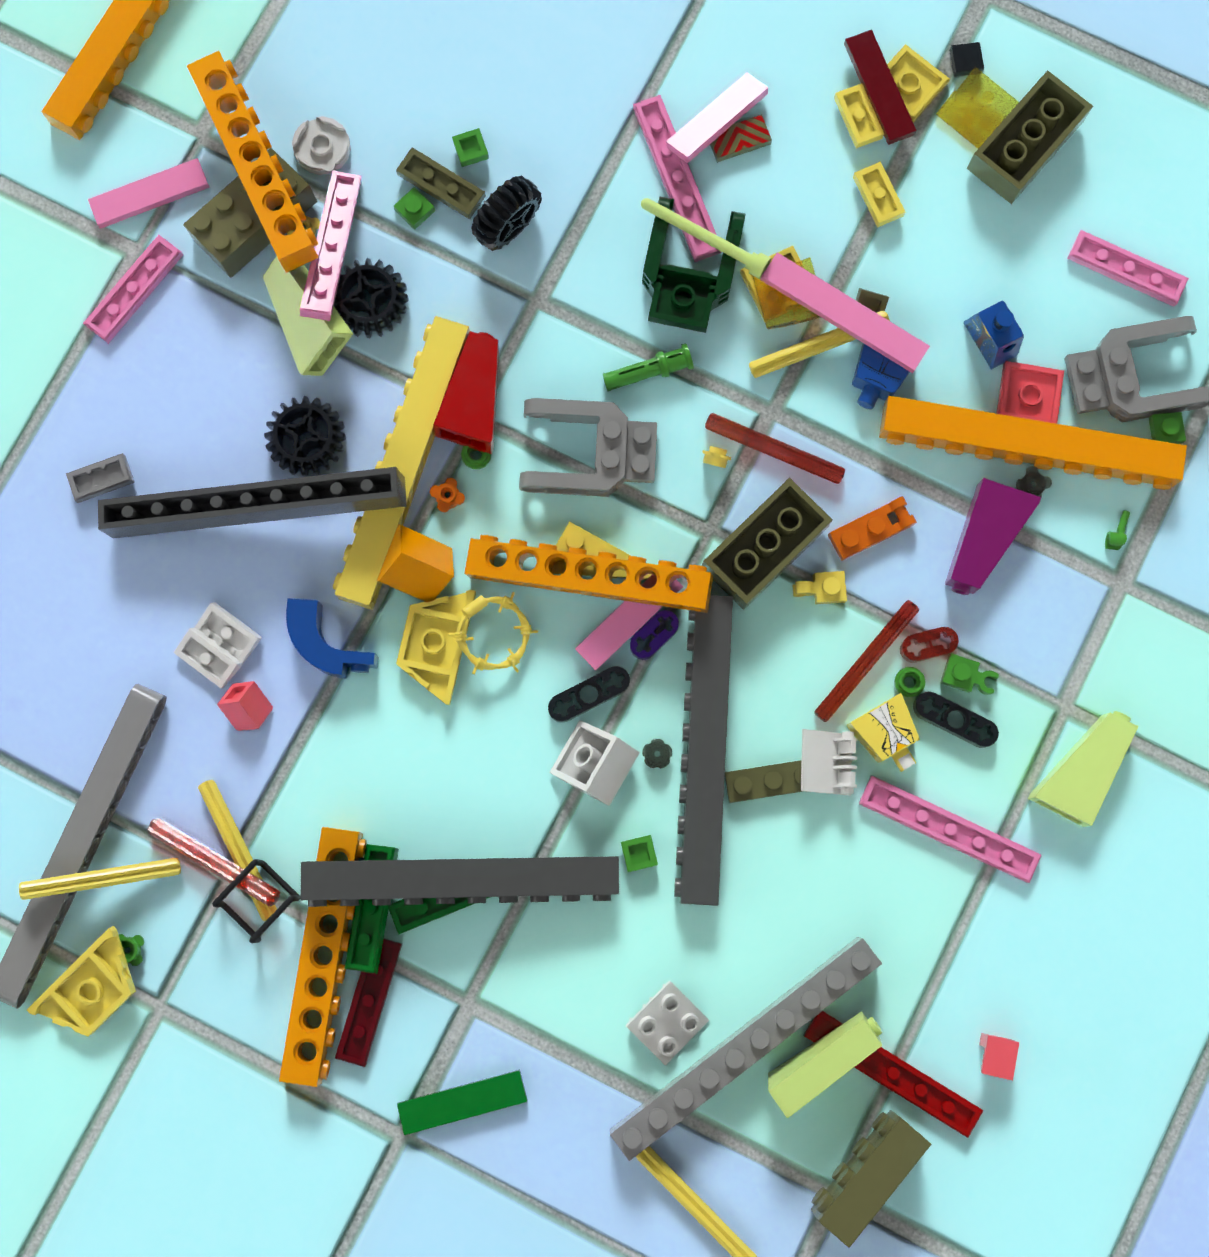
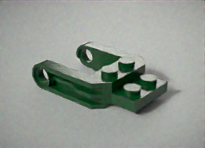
M660 196L658 204L672 211L674 199ZM731 211L726 241L739 247L746 214ZM655 216L642 276V285L652 297L648 321L706 333L710 312L728 301L736 259L723 253L717 276L709 272L670 264L661 265L670 223Z

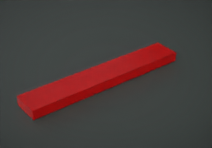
M821 1011L812 1018L803 1036L812 1042H816L843 1023L826 1012ZM882 1047L854 1067L969 1138L984 1111Z

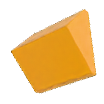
M399 524L377 581L424 602L434 601L454 577L452 548Z

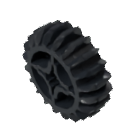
M522 175L512 177L510 180H506L502 186H498L494 193H490V197L484 201L483 206L477 211V215L473 219L471 229L476 240L491 251L502 249L504 245H508L510 241L515 239L529 225L531 219L535 217V212L539 210L542 193L537 189L538 187Z
M367 258L365 265H360V262L355 259L354 268L350 269L347 265L343 267L346 274L340 275L334 307L350 330L353 329L355 336L359 337L362 331H364L366 338L370 339L372 331H376L378 336L382 337V328L386 327L387 330L392 331L394 328L391 322L401 323L402 319L399 314L407 312V308L404 303L409 301L408 295L404 293L407 290V286L404 282H401L402 276L400 273H393L394 269L390 264L384 268L383 262L379 259L375 265H372L371 259ZM367 280H378L386 285H372ZM358 283L357 290L346 298L351 288ZM365 289L371 295L372 308H370L368 301H366ZM391 298L386 309L379 314L380 306L387 303L388 299ZM354 310L355 313L359 311H364L368 313L370 317L356 316L352 314L350 311Z
M304 396L302 403L299 404L296 398L292 397V406L287 407L285 403H281L282 413L272 411V416L276 421L266 422V426L272 431L264 433L265 439L270 441L265 447L268 452H273L270 456L273 462L279 461L278 466L282 470L289 467L291 475H295L299 469L303 477L308 476L309 469H312L315 475H319V466L323 465L326 470H329L330 465L327 461L331 459L334 462H338L339 460L334 452L344 451V446L339 442L346 440L345 433L340 432L345 428L343 421H338L340 415L337 411L331 412L332 407L329 403L321 406V400L316 397L310 404L308 396ZM303 417L302 421L298 424H290L297 418ZM317 418L327 424L328 438H324L321 433L316 432L318 427L316 424ZM309 432L310 438L308 440L305 438L306 441H302L299 436ZM283 435H287L294 441L293 449L295 451L293 455L288 454L284 450ZM312 449H321L316 454L307 457L309 451H311Z

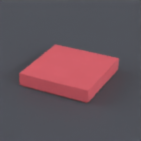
M1005 361L996 414L1057 424L1064 370Z

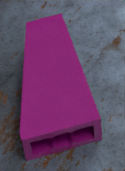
M983 478L976 487L945 585L951 586L953 592L961 595L974 594L978 591L1038 507L1041 497Z

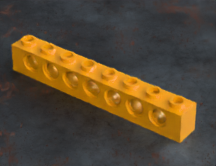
M216 51L188 64L187 68L285 272L292 271L319 258L314 248L319 243L312 229L308 228L305 230L302 223L307 218L300 204L293 205L291 197L295 196V193L288 179L282 181L279 173L284 170L276 154L270 156L267 151L272 145L265 131L258 132L256 125L260 124V120L253 106L247 109L244 103L249 100L242 83L236 85L233 80L238 75L231 60L224 61L220 52ZM271 181L268 185L262 186L264 183ZM283 205L279 210L273 211L277 206ZM295 230L292 234L285 235L288 231Z
M480 535V539L470 538L464 574L471 579L708 613L713 575L711 572H707V567L689 565L688 569L677 568V563L665 560H659L658 565L646 563L647 559L637 556H628V560L616 559V554L609 552H598V556L586 555L587 551L580 548L570 547L568 552L558 551L555 545L539 543L537 548L527 546L528 542L517 539H510L509 543L498 542L497 537ZM499 553H506L507 560L505 564L496 567L494 565L495 557ZM529 557H535L537 560L535 568L530 571H524V561ZM559 561L566 562L565 572L561 575H554L552 569L555 563ZM589 565L596 566V574L592 579L585 580L582 578V571L585 567ZM617 570H625L627 573L625 581L620 584L612 583L613 573ZM647 574L657 576V582L652 588L642 587V579ZM678 578H683L688 583L687 588L681 593L673 592L671 589L672 583Z
M322 827L316 861H333L334 857L340 852L347 855L348 861H359V858H364L367 840L362 839L363 833ZM327 900V906L308 907L279 1082L318 1087L322 1084L323 1079L327 1080L330 1060H326L328 1047H333L336 1029L331 1028L333 1015H338L341 996L336 995L338 983L343 984L346 969L345 965L342 964L343 953L348 952L351 933H347L349 920L353 921L355 906H340V900L336 902ZM327 915H333L338 922L336 930L332 933L327 932L323 927V920ZM323 946L328 947L332 951V960L328 964H323L318 959V951ZM316 978L323 979L327 984V991L323 996L317 995L313 991L312 985ZM311 1010L318 1011L322 1017L319 1027H312L307 1021V1015ZM305 1042H310L315 1046L316 1056L314 1059L304 1057L302 1046Z

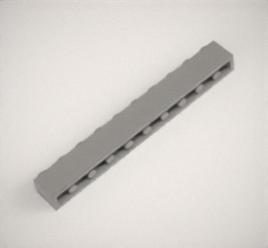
M856 937L610 1129V1136L628 1161L632 1160L882 965V962L863 938Z

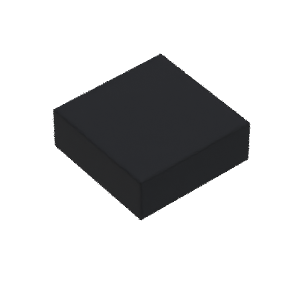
M980 42L951 45L949 51L954 77L983 73L984 63Z

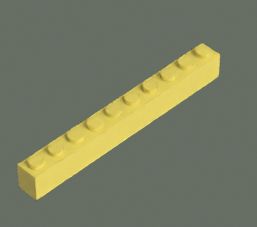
M435 316L432 325L427 324L423 341L426 342L423 350L418 351L415 356L413 368H416L413 378H408L403 391V395L406 397L403 406L398 405L395 411L393 422L396 425L394 431L387 434L383 447L386 453L383 461L379 460L375 466V469L397 467L405 477L406 507L364 511L362 517H357L353 533L356 536L353 544H348L344 552L343 561L346 563L343 572L337 573L333 583V589L336 590L335 595L339 600L370 610L374 609L383 584L378 582L377 578L397 526L399 524L404 525L435 439L433 424L469 335V326Z

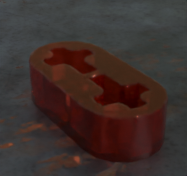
M940 627L907 636L901 642L900 654L903 659L910 663L946 656L957 648L959 643L958 635L949 627ZM940 634H943L944 638H950L951 643L947 645V649H944L943 645L933 646L932 642L938 640L941 637ZM911 641H914L915 645L926 644V648L920 650L918 656H915L914 652H908L907 647L911 645Z

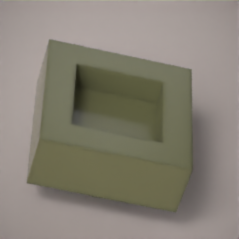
M859 288L855 300L877 313L885 311L889 297Z

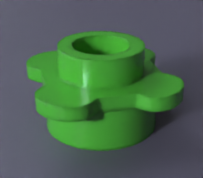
M119 934L127 963H130L132 966L140 965L143 961L141 947L144 945V938L141 935L125 937V935ZM126 947L131 949L129 953L125 952Z

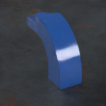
M287 598L286 623L289 636L300 655L311 665L330 676L344 679L347 678V667H351V672L369 673L370 668L378 669L379 657L376 653L343 651L335 649L326 643L321 630L323 605L318 600Z

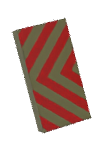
M761 114L733 124L714 140L710 146L718 163L771 145L772 139Z

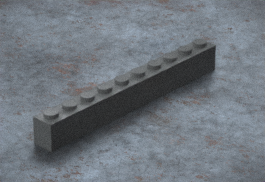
M397 467L103 499L98 500V530L114 539L406 507L405 477Z
M710 595L708 613L688 611V621H694L693 633L688 632L687 651H692V663L686 662L685 681H691L690 693L684 694V711H689V723H683L682 742L688 743L687 754H681L680 772L686 773L685 785H680L679 803H684V816H678L677 834H682L683 840L682 847L676 848V866H681V878H675L674 897H680V904L719 905L733 596Z
M619 856L301 862L300 901L308 900V907L327 906V900H340V906H359V899H372V905H391V899H404V905L423 904V898H436V904H455V898L468 897V903H486V897H499V903H517L518 896H530V902H549V896H562V902L580 901V895H593V901H611V895L619 894Z

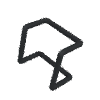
M254 859L213 901L212 906L224 909L251 936L249 942L253 944L261 941L260 936L293 901L300 900V895L265 861ZM255 866H261L291 896L255 932L223 900Z

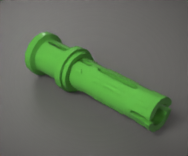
M684 343L681 344L679 349L666 353L659 351L655 354V358L602 373L606 389L609 392L658 375L666 378L672 372L684 368L691 370L694 369L689 348Z

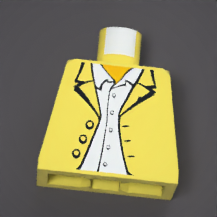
M901 693L846 725L851 732H854V736L878 763L892 757L900 772L917 763L907 747L920 739Z

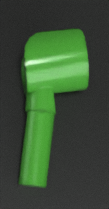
M1124 510L1122 512L1117 531H1109L1105 538L1106 549L1119 550L1126 543L1127 535L1125 534V528L1130 515L1129 511Z

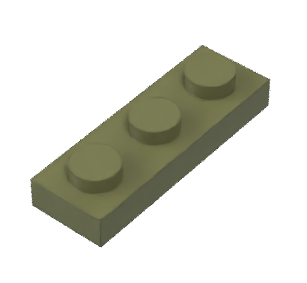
M413 147L396 169L398 176L468 219H471L486 197L485 191Z
M801 760L725 772L729 803L804 792L801 791Z

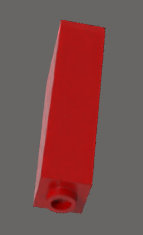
M469 332L433 424L435 437L463 446H469V448L491 455L494 450L499 364L498 339H495L492 335L485 332Z

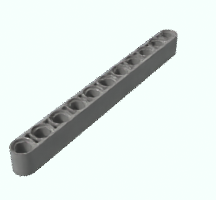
M135 684L130 690L41 879L87 872L165 707L167 699L165 695L140 684ZM77 891L30 900L0 962L1 1002L16 1009L20 1008L25 1002Z

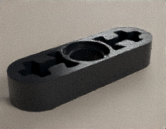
M613 666L555 695L548 704L550 717L556 722L565 723L623 694L628 689L630 683L628 672L622 667ZM612 673H615L616 676L622 675L624 677L621 681L622 687L617 689L615 685L606 688L609 695L603 696L602 688L596 681L602 679L604 685L611 680L610 675ZM586 686H592L598 692L597 699L592 703H586L580 697L581 690ZM575 693L576 701L582 707L581 709L576 710L575 705L567 709L568 715L566 716L553 712L557 708L556 702L561 700L563 704H567L572 701L569 695Z
M924 692L917 696L913 702V710L918 718L978 748L989 747L998 739L999 731L995 723L934 692ZM930 698L933 700L932 706L939 710L943 709V705L947 706V709L941 715L940 721L936 719L940 715L933 710L927 714L923 712L924 706L921 705V701L925 702ZM957 711L963 716L964 723L960 728H953L948 724L947 717L950 712ZM971 719L975 720L971 725L972 727L981 729L986 726L988 728L987 734L990 735V739L986 738L980 741V734L973 730L968 731V735L964 733L970 726Z

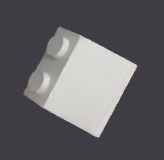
M579 720L549 773L590 797L610 806L640 752L620 738Z

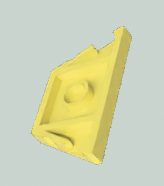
M468 590L466 593L450 597L436 598L430 602L412 604L409 607L396 665L446 705H451L463 653L458 642L455 641V636H448V633H457V627L463 614L462 609L475 600V590ZM470 619L465 621L464 632L468 631Z
M115 926L108 928L27 1011L32 1015L41 1014L53 1019L52 1023L62 1027H71L75 1032L87 1037L103 1025L136 992Z

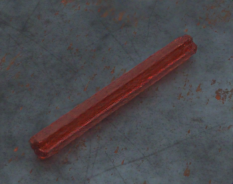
M710 413L707 418L705 428L833 483L839 484L844 477L845 469L841 466L715 413Z
M907 600L817 707L814 714L821 721L827 722L915 617L919 612L916 604Z
M160 818L153 819L147 828L150 835L229 883L244 870ZM251 873L236 886L267 906L275 905L281 895L278 889Z

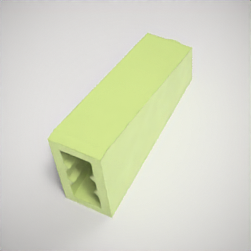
M276 256L263 275V280L297 369L301 375L323 376L349 341L353 332L334 306L330 321L300 316V306L309 271L305 265H302L286 273Z
M1118 711L1101 715L1036 786L1028 799L1082 827L1092 826L1139 726L1131 723L1129 716Z
M861 1011L768 1073V1092L786 1118L792 1116L882 1046L879 1037L883 1033L873 1017L867 1019Z

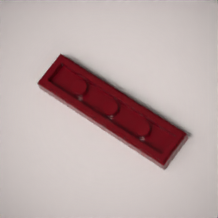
M872 29L846 38L844 46L876 113L887 144L890 145L914 136L917 130Z
M384 938L378 974L360 973L335 1059L366 1067L403 943Z

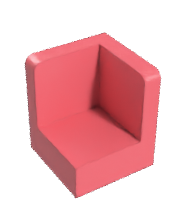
M255 681L232 684L217 704L237 731L259 729L273 709V706Z
M981 1033L979 1045L985 1047L981 1073L1013 1081L1020 1042Z

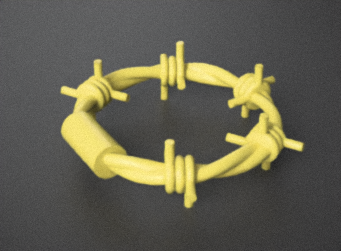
M512 592L510 598L507 596L484 598L480 595L462 609L463 614L457 627V633H448V636H455V641L458 642L460 649L471 663L475 665L472 672L474 675L477 669L483 671L504 669L511 666L516 672H519L515 665L520 663L530 634L538 633V630L530 628L531 625L526 616L513 602L514 592ZM489 602L500 604L499 613H501L502 608L513 610L517 613L521 626H513V628L520 629L522 645L515 654L508 648L507 650L511 655L506 658L507 660L499 664L487 662L490 655L488 653L485 659L472 655L466 641L474 640V638H466L467 632H464L466 619L473 617L485 608Z

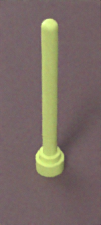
M644 198L641 201V207L644 210L745 264V268L750 270L749 274L758 279H761L762 274L771 261V257L761 252L759 254L755 252L750 254L649 198Z

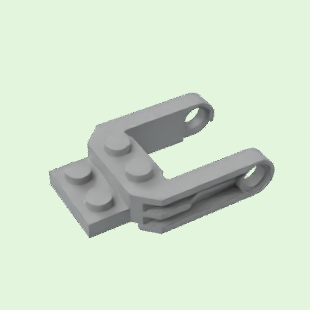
M1183 316L1114 328L1102 338L1095 350L1068 354L1064 360L1077 414L1106 409L1111 416L1120 422H1128L1149 418L1154 414L1184 412L1209 406V386L1140 397V385L1130 349L1163 343L1169 338L1180 337L1189 333L1194 335L1197 332L1194 317Z
M531 398L524 401V418L529 416L550 419L551 422L597 424L596 474L525 471L520 473L519 490L529 493L609 497L624 482L654 483L657 422L628 421V417L614 402Z

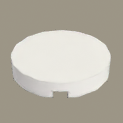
M324 116L315 117L316 119L303 122L295 131L292 140L294 156L300 166L309 173L318 175L331 174L332 171L342 168L348 160L351 151L350 138L343 125L335 119Z

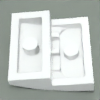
M212 602L208 605L195 627L188 629L173 653L222 689L245 663L262 637L216 602Z

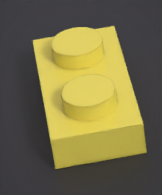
M862 83L835 93L834 100L856 149L883 139V129Z
M881 161L854 172L853 179L877 228L904 217L906 211Z

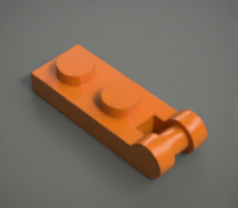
M903 496L828 534L841 561L917 523L915 517L909 515L905 507L907 503ZM895 512L899 522L892 525L887 515Z

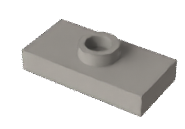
M123 453L66 473L74 500L77 503L135 483L127 458Z

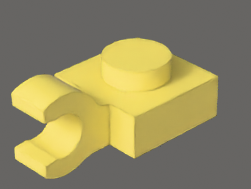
M844 571L817 572L812 575L813 582L796 581L792 585L793 597L814 596L815 604L845 603L847 601Z

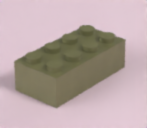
M1047 70L978 148L966 169L1012 205L1081 126L1093 105Z
M269 148L267 150L269 155L273 156L276 154L284 170L279 173L281 180L288 179L295 193V196L291 197L293 205L299 203L304 212L308 211L318 202L310 185L272 148ZM239 176L183 224L195 243L230 278L270 244ZM271 181L264 183L262 186L268 185ZM283 205L277 206L273 211L279 210Z
M789 477L703 561L702 566L707 567V572L712 573L713 580L729 596H733V600L744 610L830 526L833 519Z
M889 1110L887 1114L882 1112L872 1124L873 1132L867 1139L862 1137L852 1149L854 1154L847 1164L842 1162L832 1174L834 1179L827 1189L822 1187L811 1201L814 1204L811 1211L817 1220L848 1248L851 1247L932 1145L892 1110Z

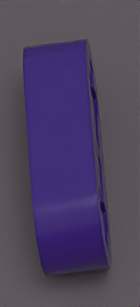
M668 610L656 613L631 638L630 651L632 655L637 659L646 660L657 653L676 634L679 626L677 616ZM660 618L663 620L671 619L670 627L672 630L664 629L657 635L655 631L660 626L658 620ZM651 635L654 639L649 643L650 651L642 650L638 652L636 650L638 647L637 640L645 641Z

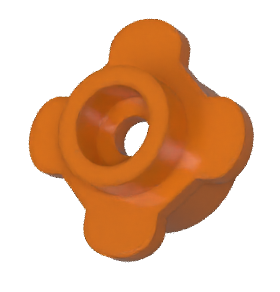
M447 478L445 483L439 486L434 485L430 489V495L436 499L438 503L437 508L440 512H448L449 509L461 505L465 501V496L459 492L457 481L454 478ZM447 492L450 493V497L448 498L445 497V493Z

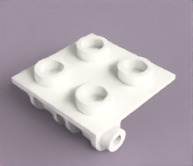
M802 729L801 791L848 796L854 794V788H857L855 784L856 772H852V770H857V766L852 765V761L857 760L856 756H852V754L856 753L857 738H854V732L835 733Z
M670 980L666 984L664 983L662 985L663 988L653 998L650 997V1001L647 1004H643V1008L633 1018L630 1017V1021L625 1025L665 1066L710 1021Z

